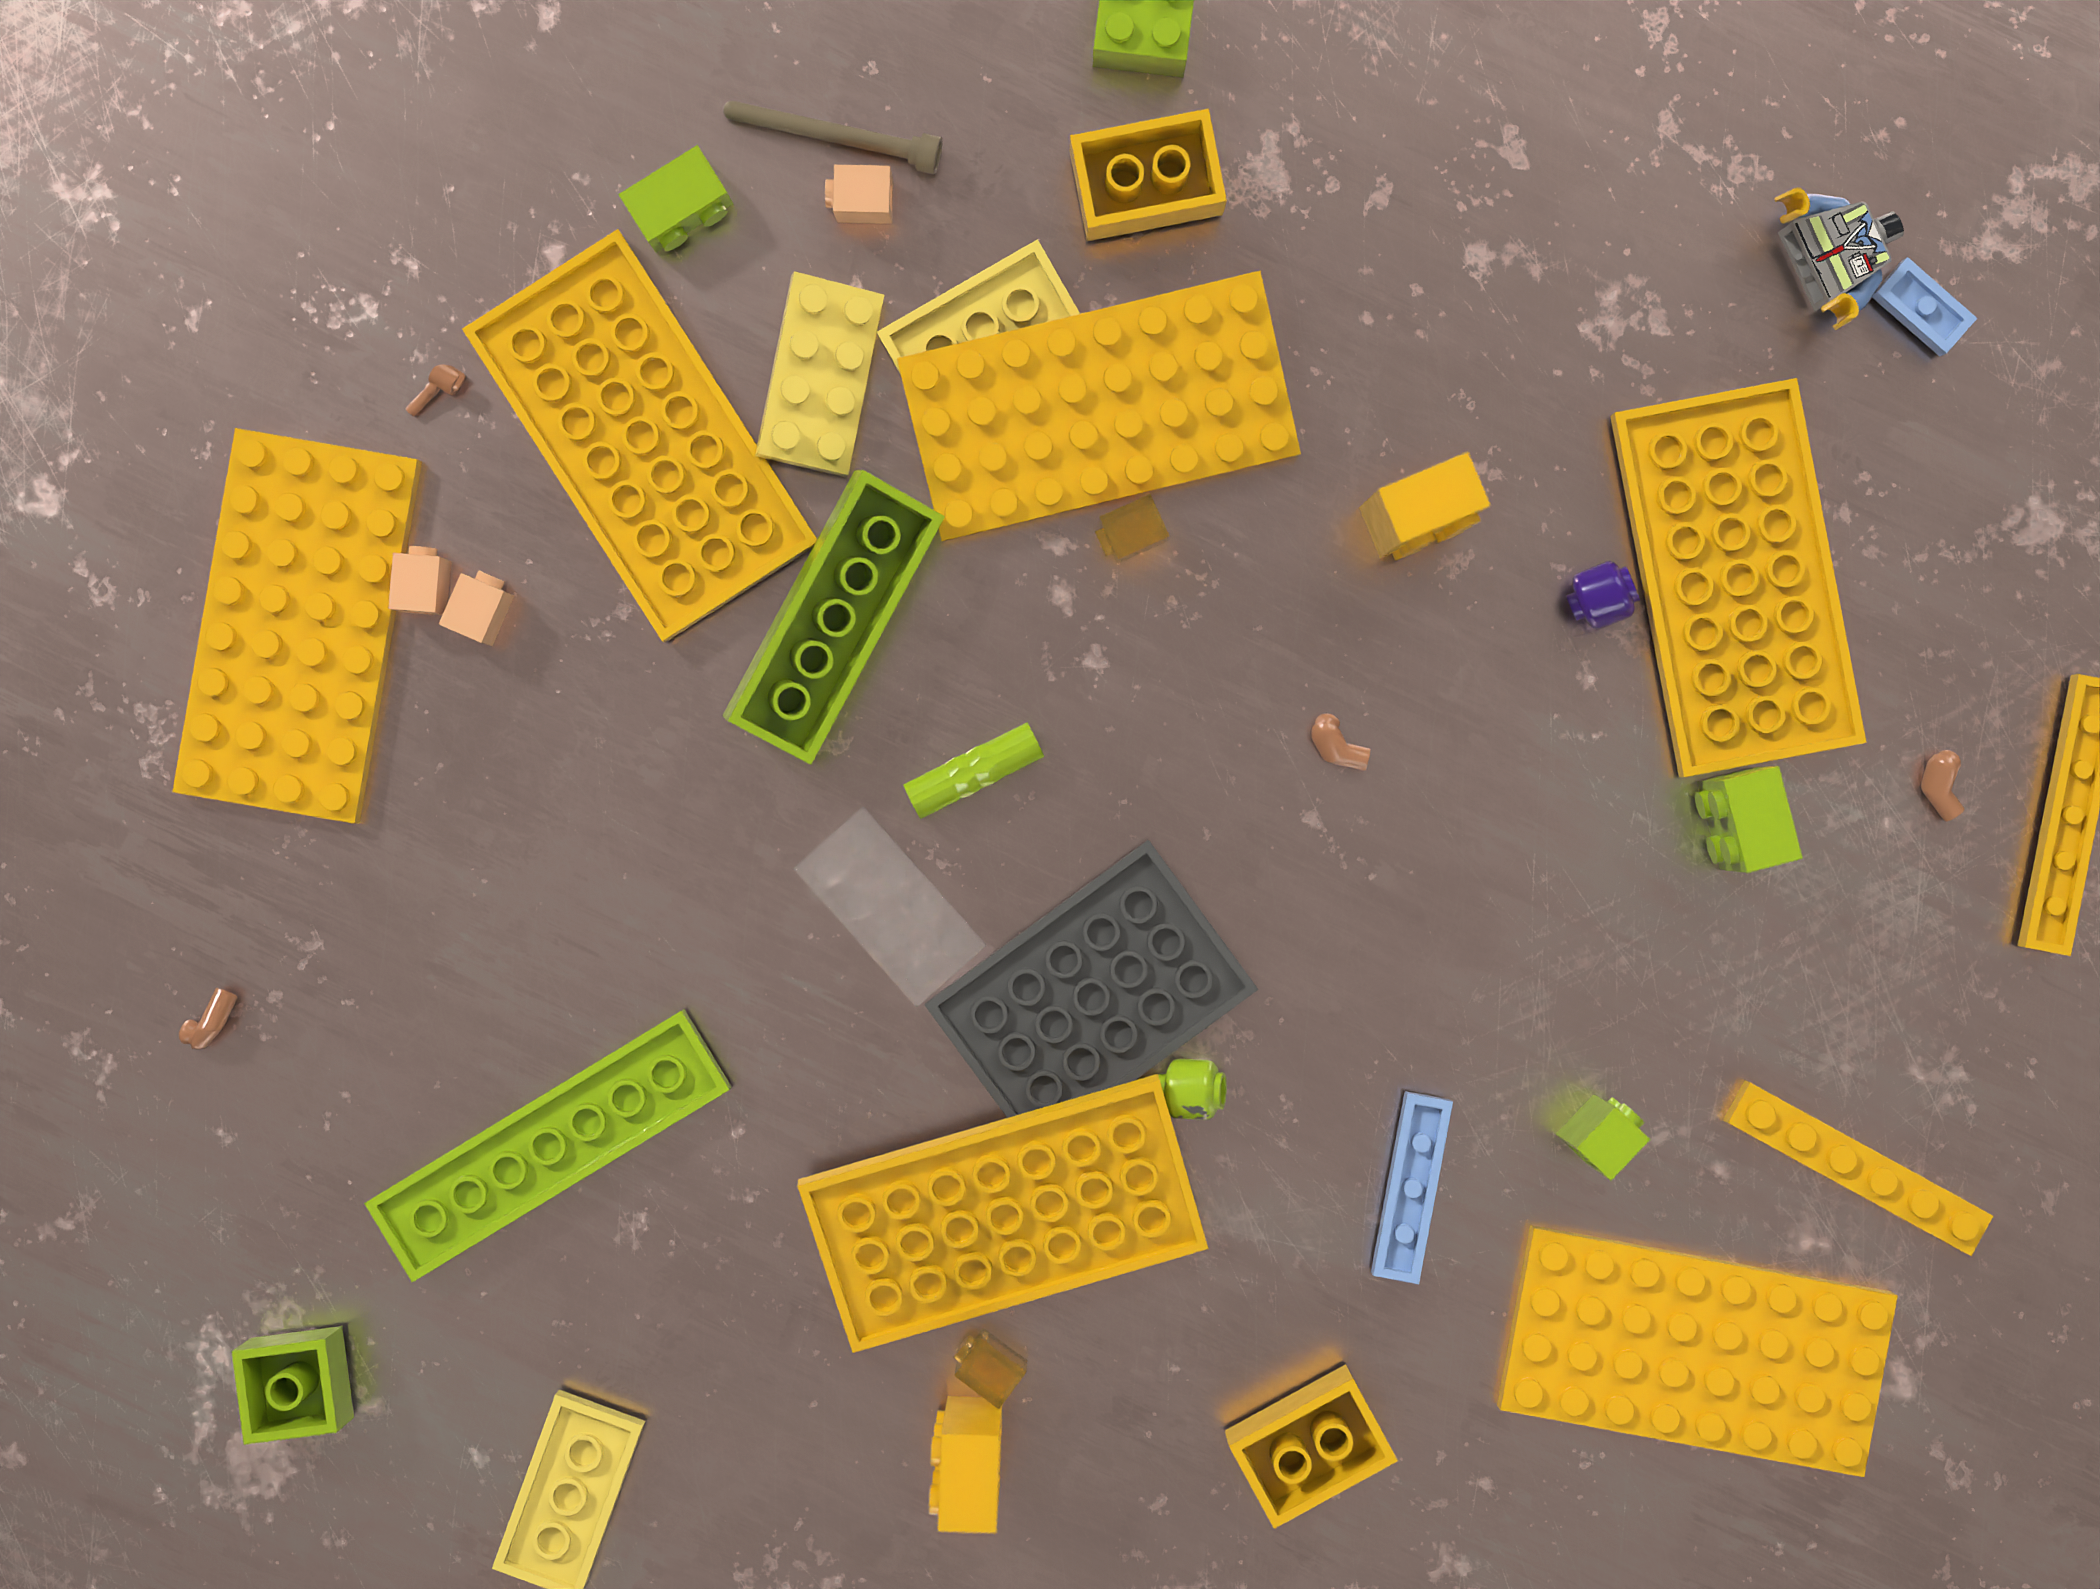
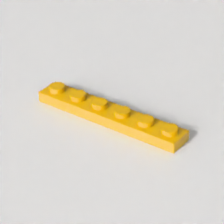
M2082 674L2070 676L2018 941L2019 947L2071 956L2100 810V678Z
M1744 1080L1723 1119L1728 1124L1969 1256H1972L1993 1218V1215L1746 1080Z

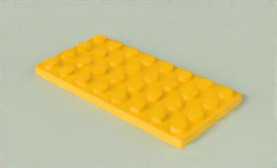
M619 229L613 231L462 328L662 642L669 641L814 547L817 537L767 459L755 456L756 442Z
M1261 270L897 358L933 508L945 516L939 527L941 541L1301 454Z
M1793 378L1630 409L1610 415L1679 778L1867 743L1798 379Z
M235 428L172 792L353 824L360 823L396 611L388 609L393 553H407L422 461L408 457Z
M1158 1074L798 1179L797 1185L852 1353L1209 1249Z
M1530 1225L1497 1406L1502 1411L1865 1477L1898 1295L1886 1290Z

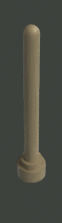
M729 101L723 108L724 115L730 120L907 158L908 164L916 165V170L936 174L941 158L943 138L940 136L923 133L921 137L913 136L912 140L737 101Z

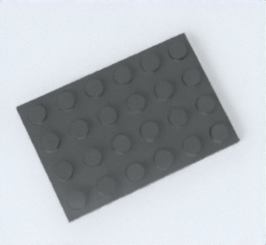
M1147 840L924 1005L1005 1116L1009 1118L1135 1081L1259 989L1151 842Z

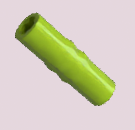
M1028 722L987 743L974 747L965 754L954 757L945 764L903 784L919 818L922 819L964 797L974 794L986 786L994 784L1003 777L1045 756Z

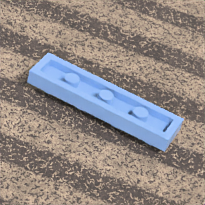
M1408 1091L1404 1092L1371 1268L1373 1276L1419 1284L1453 1106V1101L1450 1099Z

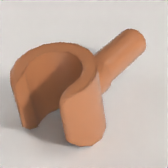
M451 365L435 366L429 375V383L405 408L406 411L414 417L438 394L440 389L453 396L462 387L466 378L465 374Z

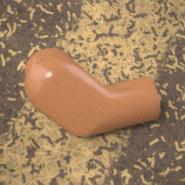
M1328 713L1319 715L1315 719V725L1312 727L1311 734L1312 740L1322 758L1329 763L1365 771L1370 757V748L1346 743L1338 728L1340 726L1339 719Z
M1951 750L1940 751L1929 759L1921 782L1923 793L1945 822L1956 818L1965 810L1952 792L1954 781L1961 766V759Z

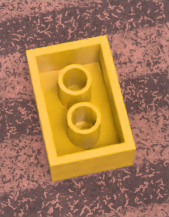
M1209 108L1070 135V156L1087 241L1223 215L1227 199Z
M1466 452L1378 489L1359 509L1379 557L1382 558L1393 554L1395 561L1421 551L1422 548L1428 546L1431 542L1437 540L1440 543L1464 533L1472 525L1481 522L1479 513L1491 505L1469 452Z
M1346 1364L1225 1430L1229 1448L1274 1529L1398 1461Z
M948 1396L945 1411L937 1410L931 1446V1466H935V1470H933L932 1484L930 1486L929 1514L938 1515V1531L996 1533L1003 1398Z

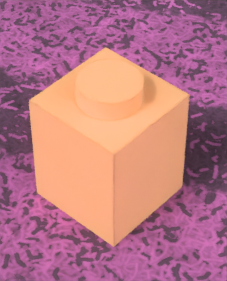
M834 164V179H826L825 205L826 208H833L837 223L892 224L893 175L890 166Z
M409 546L408 554L393 553L388 609L403 613L442 616L449 599L452 561L437 556L438 549L430 547Z
M478 570L475 578L461 573L439 625L480 643L493 646L514 595L501 590L505 581Z

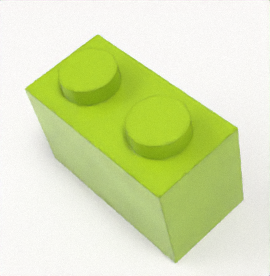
M698 145L618 194L655 252L663 248L665 251L677 248L688 239V232L701 224L707 227L717 223L728 213L727 208L733 205L726 189Z
M1594 1094L1556 1133L1585 1163L1610 1181L1651 1140L1639 1129L1645 1122L1624 1103L1620 1104L1613 1097L1605 1101Z

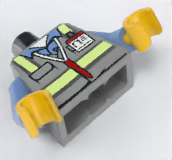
M1796 187L1774 198L1775 202H1782L1787 209V214L1779 218L1781 223L1785 224L1799 218L1788 224L1778 234L1814 312L1819 309L1822 312L1831 310L1837 318V323L1832 327L1838 330L1858 316L1859 311L1867 305L1882 282L1881 268L1891 262V255L1886 244L1904 235L1903 224L1899 216L1893 211L1874 219L1865 202L1850 204L1843 197L1806 194L1803 189Z

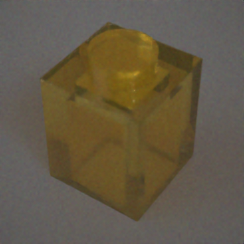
M1151 493L1099 516L1098 522L1101 529L1094 531L1104 556L1107 557L1113 554L1117 564L1167 542L1170 537Z
M982 1328L976 1338L968 1335L953 1356L958 1361L955 1366L954 1376L998 1409H1000L1027 1372V1360L984 1328Z

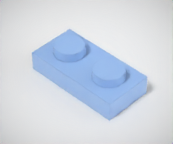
M1908 257L1895 267L1872 296L1873 299L1939 357L1946 354L1977 320V317Z

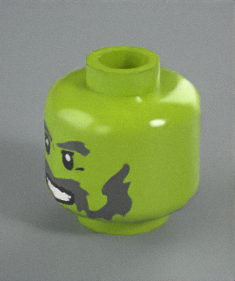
M1174 1059L1170 1063L1166 1074H1159L1171 1117L1176 1119L1210 1120L1216 1114L1217 1109H1224L1227 1095L1226 1075L1224 1072L1218 1071L1214 1062L1197 1059Z

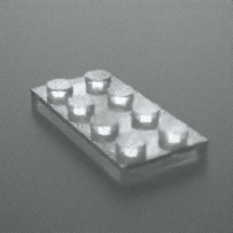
M862 807L794 868L916 1007L987 945L865 807Z

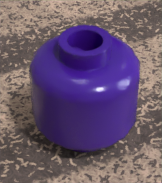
M1606 561L1577 573L1572 581L1574 593L1566 595L1576 621L1586 618L1588 624L1594 629H1602L1631 617L1635 611L1634 603L1640 601L1627 566L1619 568L1612 561Z

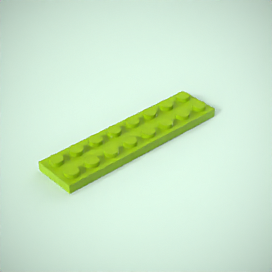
M683 1009L364 1204L411 1282H414L729 1091L732 1086L687 1012Z

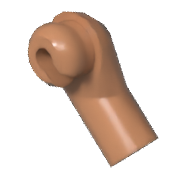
M215 988L200 1022L197 1023L191 1019L182 1025L179 1032L180 1041L183 1044H190L192 1049L200 1050L208 1047L225 1026L238 997L228 991Z

